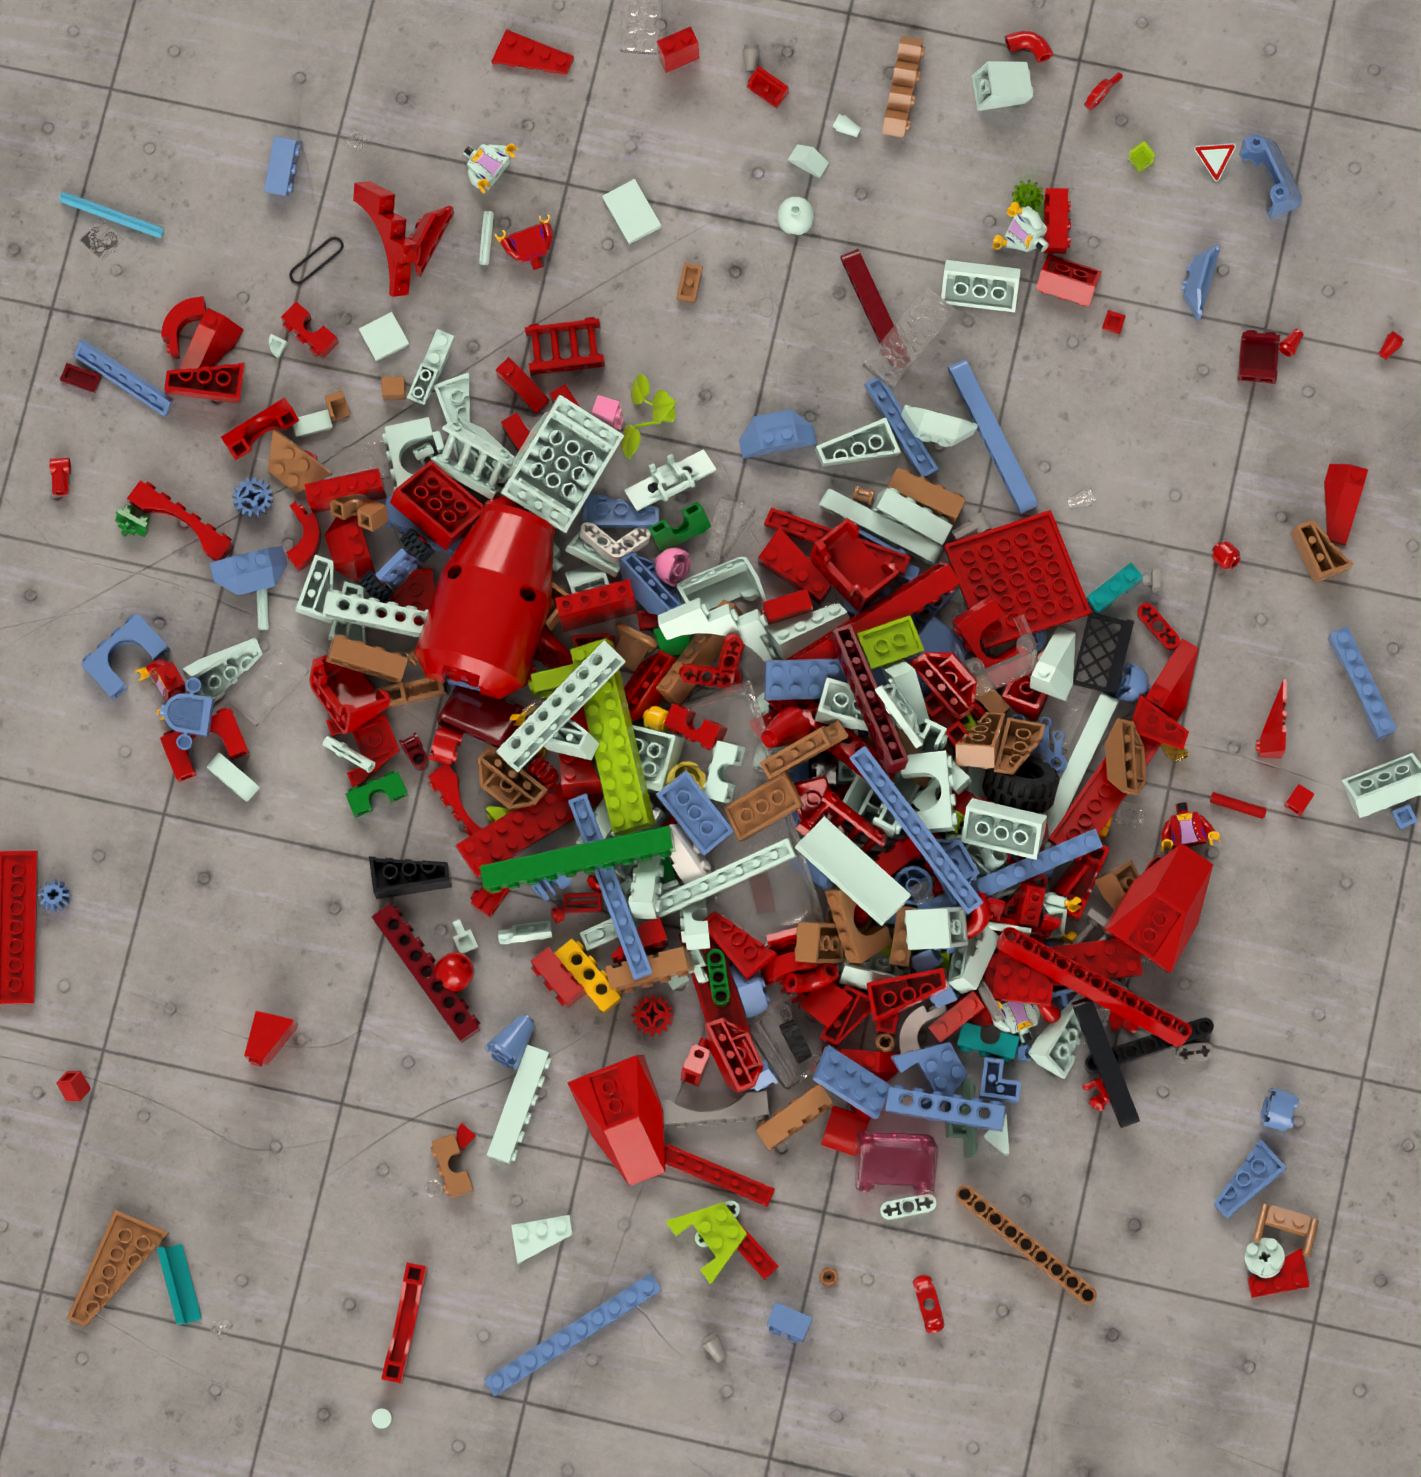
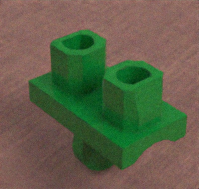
M128 504L123 509L118 508L116 510L115 522L119 523L118 527L122 529L121 535L124 537L129 533L132 535L137 533L143 537L147 535L150 523L149 515L141 513L139 518L133 516L135 509Z

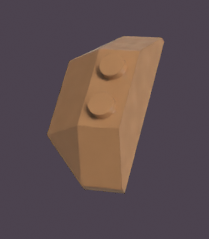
M1118 718L1105 742L1107 779L1121 792L1138 795L1147 782L1144 745L1135 729L1134 722Z
M489 744L477 758L480 787L509 810L536 805L548 789L521 769L519 772L514 770L496 752L497 749Z

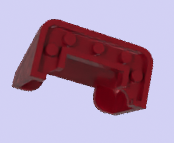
M456 685L439 713L437 721L438 723L461 729V732L499 749L515 732L516 728L520 727L513 725L516 723V720H510L511 715L521 714L525 708L519 704L511 705L500 699L483 695L480 691Z

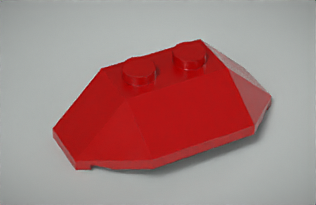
M452 206L425 213L422 219H418L415 225V233L411 234L408 238L418 243L417 260L413 262V265L419 277L422 276L454 215Z
M351 516L346 520L336 517L324 534L334 569L360 584L359 580L369 570L375 572L363 528L358 524V516Z
M661 650L658 651L656 655L649 657L639 665L624 687L631 721L643 718V714L647 709L659 706L664 697L656 687L675 663L673 656Z
M924 652L910 662L909 665L915 669L916 673L958 720L974 710L977 680L953 652Z
M724 1018L705 1024L709 1049L725 1083L737 1093L755 1087L764 1064L748 1032Z
M834 1048L886 1083L898 1073V1069L891 1056L899 1055L900 1053Z

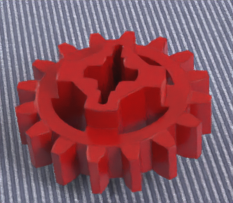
M652 994L651 999H648L645 995V1001L637 1000L639 1006H633V1009L636 1011V1013H631V1016L636 1018L633 1021V1025L638 1024L637 1031L643 1029L644 1036L648 1032H650L651 1037L656 1032L661 1036V1030L668 1031L666 1025L672 1026V1022L669 1019L674 1018V1015L669 1014V1012L673 1008L667 1007L668 1000L662 1002V996L655 999V995ZM649 1004V1007L645 1011H641L644 1006ZM657 1004L662 1006L665 1012L659 1011L657 1009ZM652 1008L654 1009L655 1015H658L654 1017L653 1024L650 1017L648 1016L651 1015ZM640 1019L646 1020L649 1028L644 1026ZM664 1021L662 1025L656 1028L657 1023Z

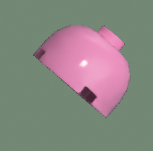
M679 548L664 550L655 560V570L658 578L672 587L677 586L680 578L682 577L684 580L688 574L691 565V559H688L690 554Z

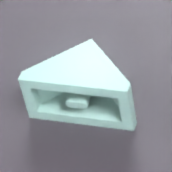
M797 144L788 158L789 162L819 179L829 165V162L814 147Z
M1005 1114L1003 1132L989 1129L984 1135V1138L1004 1156L1009 1155L1007 1114Z

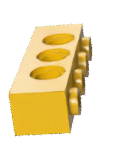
M570 939L554 954L561 960L567 970L573 974L577 982L584 987L586 994L605 1015L622 1001L620 997L622 992L610 989L607 974L603 970L599 971L596 968L597 962L591 955L586 956L583 952L585 948L579 941L575 942L573 939ZM580 956L583 958V961L580 965H574L572 959ZM593 971L595 976L593 979L587 980L584 978L585 973ZM599 986L607 987V992L603 995L598 994L596 991Z

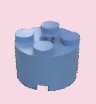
M1270 1088L1268 1090L1271 1093L1270 1097H1265L1260 1118L1264 1119V1122H1260L1261 1126L1285 1132L1288 1128L1293 1127L1295 1118L1292 1115L1294 1109H1297L1299 1098L1295 1097L1294 1093Z

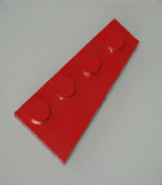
M506 29L491 62L495 65L504 64L509 67L518 66L530 70L539 69L543 70V72L567 75L574 61V56Z

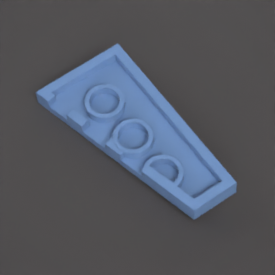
M1260 1139L1243 1165L1237 1170L1230 1183L1227 1184L1214 1202V1206L1226 1219H1229L1287 1170V1168Z

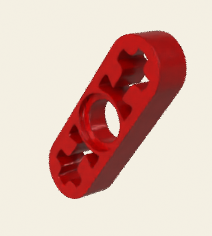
M1141 604L1137 610V616L1165 649H1176L1180 642L1179 635L1151 604ZM1143 608L1145 610H1150L1149 615L1152 618L1154 617V615L1156 616V618H1154L1150 624L1148 623L1150 618L1147 615H1142ZM1161 622L1164 625V629L1159 632L1155 631L1153 624ZM1166 630L1169 631L1167 632V636L1170 639L1173 637L1175 638L1174 645L1172 643L1167 644L1168 639L1165 635L1163 636V638L1160 637L1166 632Z

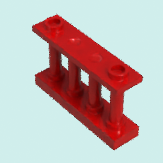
M587 317L581 321L548 325L530 324L528 327H524L526 336L532 337L534 361L529 363L530 376L605 367L604 355L598 353L595 328H601L599 318ZM587 329L590 354L589 356L581 357L578 351L576 330ZM569 331L571 356L568 359H562L560 357L558 333ZM550 334L553 355L551 361H544L541 358L539 335Z
M827 789L824 791L821 799L824 802L811 818H806L803 815L798 820L795 828L806 836L831 807L839 813V816L832 822L836 828L845 819L855 826L846 835L851 841L861 831L870 837L861 847L865 854L876 843L883 847L888 837L882 829L876 828L840 800L836 793L830 792Z

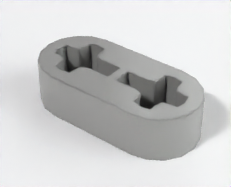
M1204 1042L1183 1045L1178 1048L1176 1058L1184 1064L1207 1061L1213 1055V1047L1209 1043ZM1202 1047H1205L1210 1052L1204 1057L1203 1054H1196V1051H1201ZM1183 1049H1186L1188 1053L1193 1052V1055H1189L1187 1059L1180 1056Z

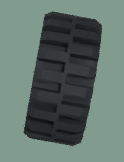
M1029 755L1014 775L994 772V768L986 769L982 789L988 800L993 801L995 804L1039 814L1040 812H1046L1053 806L1059 785V776L1056 770L1051 768L1050 764Z

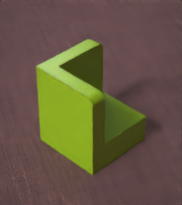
M1143 141L1129 152L1128 160L1140 173L1154 163L1156 155L1148 144Z

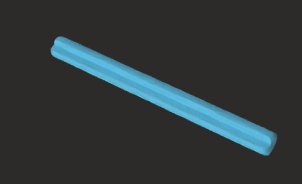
M62 192L60 195V202L158 238L163 236V228L66 192Z

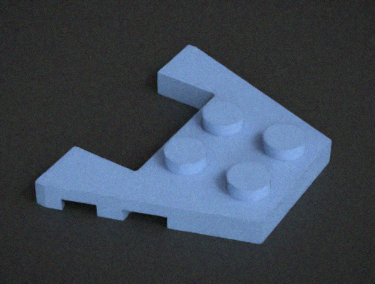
M948 1041L891 1056L895 1066L901 1073L917 1063L932 1091L945 1093L944 1096L951 1097L968 1075L951 1043ZM929 1099L922 1103L923 1109H929L932 1106V1101Z

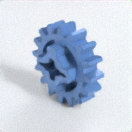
M247 477L246 483L239 481L241 486L234 487L237 493L232 494V497L236 499L232 501L234 506H237L236 510L238 512L242 510L241 514L244 517L248 513L251 519L253 514H256L258 518H260L261 512L267 514L265 509H271L272 507L269 502L274 501L273 497L270 496L273 494V491L268 490L270 488L269 484L264 485L262 478L257 482L256 477H253L252 481ZM251 495H255V500H251Z

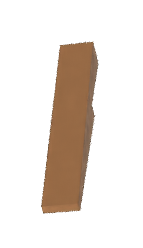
M429 678L408 683L401 682L375 689L376 692L384 690L390 695L391 702L388 708L448 695L446 683Z

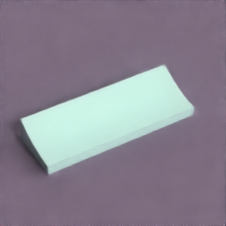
M825 817L795 846L802 855L881 926L902 908L911 896L908 891Z

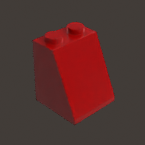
M255 1011L244 1054L248 1062L258 1067H262V1064L268 1065L296 1031L298 1024L294 1019Z

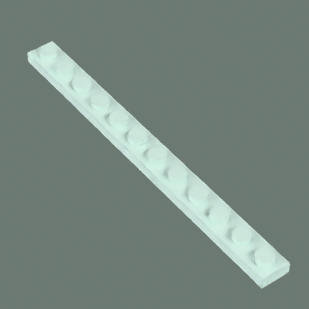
M786 838L659 896L658 900L661 901V910L657 912V918L665 917L797 857L790 839ZM612 918L580 932L587 951L619 938ZM653 919L633 920L635 922L636 928H638L640 924L648 922Z

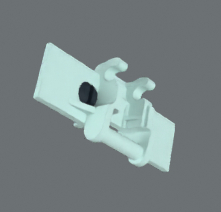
M704 449L676 463L674 456L670 454L667 456V464L657 469L654 463L649 465L651 477L625 489L624 492L636 511H639L659 500L666 502L669 500V497L689 487H695L694 482L717 470ZM684 469H691L692 473L689 474V472Z

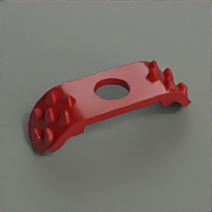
M928 1275L917 1276L913 1280V1286L926 1332H939L944 1328L945 1323L933 1280ZM926 1299L934 1300L935 1307L932 1310L925 1309L924 1301Z

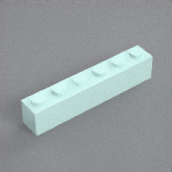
M530 1045L526 1046L489 1147L488 1157L507 1164H511V1161L516 1160L519 1151L516 1147L518 1142L522 1143L525 1135L523 1128L525 1124L530 1122L532 1113H529L531 1106H535L539 1097L536 1094L538 1087L542 1088L545 1081L543 1073L545 1069H549L552 1058H549V1052Z

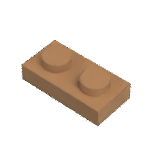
M684 262L676 297L677 300L695 303L703 266Z

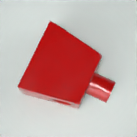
M701 1038L698 1045H692L682 1068L681 1081L699 1087L711 1057L708 1039Z

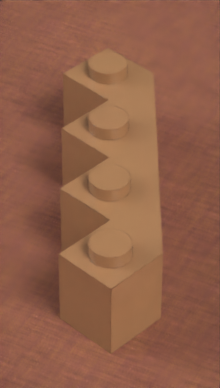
M901 36L882 134L904 137L905 132L910 130L911 120H908L911 106L914 107L916 96L913 93L915 83L920 80L921 71H918L920 58H924L925 55L924 39Z

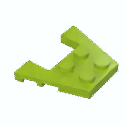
M724 1202L666 1221L676 1237L693 1225L714 1253L715 1259L700 1269L710 1284L715 1281L730 1257L747 1236L743 1227Z

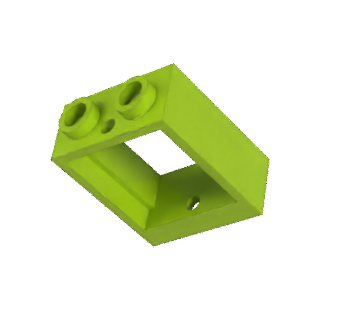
M574 664L531 674L532 680H528L532 696L536 695L537 700L549 698L569 675L575 671Z

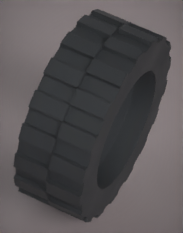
M794 1019L779 1025L798 1064L813 1057Z

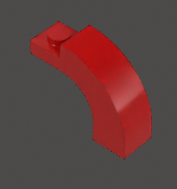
M203 296L181 301L169 311L164 319L161 337L164 342H167V353L171 354L173 359H181L179 346L181 330L190 322L200 321L206 312V301Z
M295 501L289 506L303 526V536L300 542L287 551L286 554L298 572H300L317 555L321 544V530L313 512L308 514L302 504L299 506Z
M790 952L775 957L760 970L765 986H772L786 978L790 973L810 972L825 963L795 961V953Z

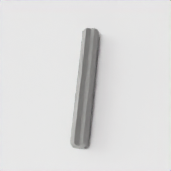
M982 977L977 991L995 1022L1003 1021V1012Z

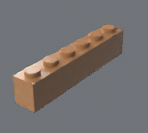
M722 600L718 607L729 603L730 607L737 611L738 616L744 615L736 604L726 600ZM697 633L656 687L666 701L681 705L696 684L686 683L679 676L680 667L688 663L710 666L721 652L726 636L712 633ZM689 670L687 673L685 672L684 674L688 676V674L693 673Z

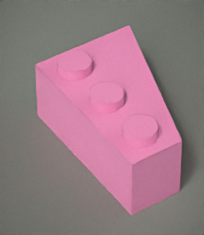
M598 395L591 415L617 431L622 429L624 419H622L623 414H621L620 402Z

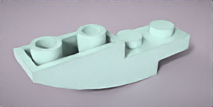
M439 329L436 330L425 359L421 363L408 393V399L423 405L426 404L434 389L433 385L437 383L447 362L448 353L455 336Z

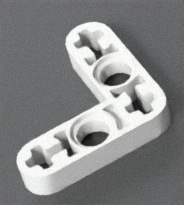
M590 522L583 523L579 533L581 539L614 564H618L619 560L627 554L635 553L646 546L651 535L647 528L638 527L615 542L605 532ZM597 541H604L607 544L600 545L597 543ZM630 543L633 545V547L629 548L626 547L624 544Z

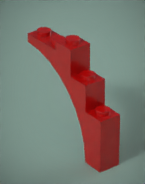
M371 181L354 183L353 201L360 205L371 217L386 251L390 279L389 295L392 297L409 295L412 262L417 260L418 243L405 237L407 219L394 213V193Z

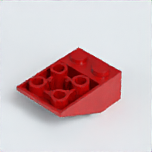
M660 917L642 923L637 928L646 955L647 952L653 950L655 953L666 949L665 946H668V940ZM620 945L611 955L613 964L618 963V965H622L621 962L627 961L622 945Z

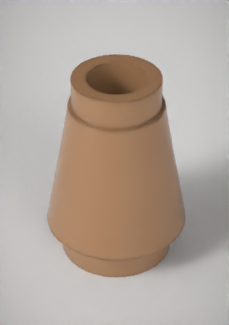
M888 1033L879 1034L875 1041L876 1047L882 1052L891 1051L895 1045L894 1037ZM882 1042H887V1043H888V1047H885V1046L882 1047V1046H881V1043H882Z

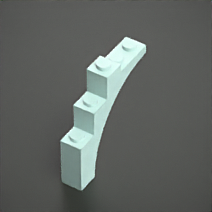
M697 598L658 615V625L667 640L694 633H712L722 636L736 633L742 639L743 644L754 650L764 662L773 661L777 657L774 647H770L768 644L767 619L764 614H760L758 609L738 616L737 611L732 609L728 603L709 611L707 604H703L701 599Z

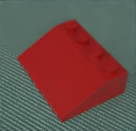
M429 461L397 487L390 500V504L445 551L458 542L482 514L484 508L483 504L433 461Z

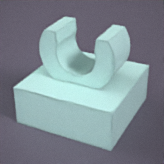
M429 442L412 450L415 458L420 460L423 466L426 465L424 462L426 457H430V459L434 457L432 455L434 450Z

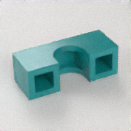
M1130 562L1086 597L1089 607L1094 613L1101 614L1119 596L1125 592L1128 593L1140 584L1143 575Z
M970 1023L962 1025L957 1042V1047L960 1048V1051L965 1053H971V1051L978 1052L979 1056L984 1058H990V1056L997 1057L998 1059H1003L1004 1063L1014 1061L1019 1036L1001 1032L998 1041L989 1045L981 1040V1026Z

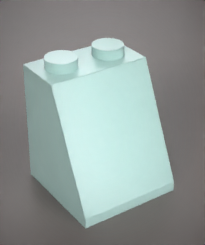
M987 61L971 76L977 111L1025 104L1033 97L1034 90L1031 86L1030 70L1028 69L1027 62Z
M962 906L905 911L904 921L907 926L906 943L908 950L953 948L968 945L966 911Z

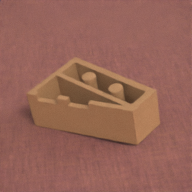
M1314 520L1297 525L1290 534L1314 584L1344 573L1352 567L1353 562L1341 553L1340 548L1336 547L1328 539V535Z

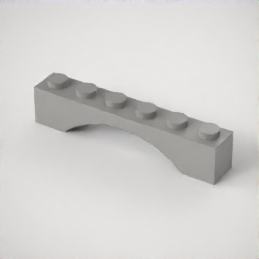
M767 1091L746 1093L731 1106L711 1112L688 1110L670 1100L660 1101L664 1110V1130L668 1129V1126L676 1125V1128L688 1127L687 1124L695 1123V1126H706L707 1122H715V1125L726 1124V1120L742 1123L746 1122L748 1118H754V1121H763L765 1117H769Z

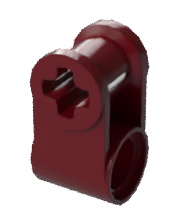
M414 732L412 736L405 740H399L413 767L419 771L425 770L429 765V760L417 733ZM417 757H424L422 763H415Z

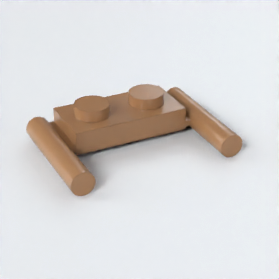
M1262 1204L1253 1241L1261 1242L1264 1226L1267 1225L1304 1237L1306 1236L1303 1256L1310 1257L1319 1220L1311 1219L1308 1215L1274 1205L1270 1207L1267 1204Z

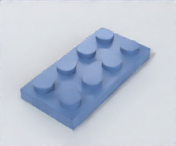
M686 770L656 794L657 798L702 855H706L734 831Z
M829 1045L824 1048L812 1079L874 1120L879 1118L888 1095L889 1087H891L890 1084Z

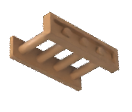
M840 720L827 727L823 726L763 760L760 764L768 779H772L784 771H790L848 738V735Z

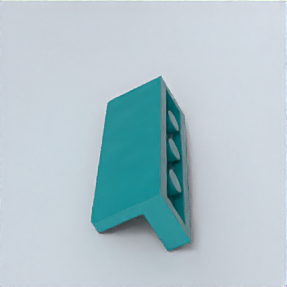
M178 1244L167 1248L165 1246L157 1248L176 1324L181 1326L201 1320L202 1316L183 1245Z

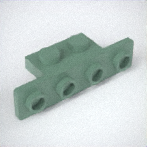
M967 1078L961 1083V1092L965 1100H971L974 1097L976 1087L974 1079ZM946 1102L945 1112H949L951 1104ZM963 1106L960 1109V1114L964 1116L971 1112L969 1106ZM945 1122L946 1138H963L964 1157L976 1156L978 1150L976 1142L977 1127Z

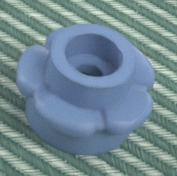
M1024 1042L1017 1047L1016 1055L1020 1061L1025 1062L1032 1059L1028 1054L1032 1046L1028 1045V1043Z

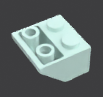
M591 564L565 573L572 594L609 584L606 573Z

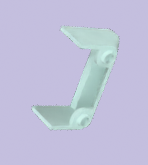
M746 557L735 558L686 578L677 584L683 604L700 598L703 604H707L709 610L717 607L722 600L729 602L741 596L748 601H754L759 596L763 602L767 601L759 577Z

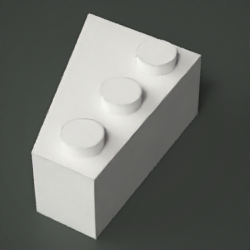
M679 824L669 825L672 829L676 852H672L670 856L674 861L672 866L683 883L686 885L712 873L710 863Z

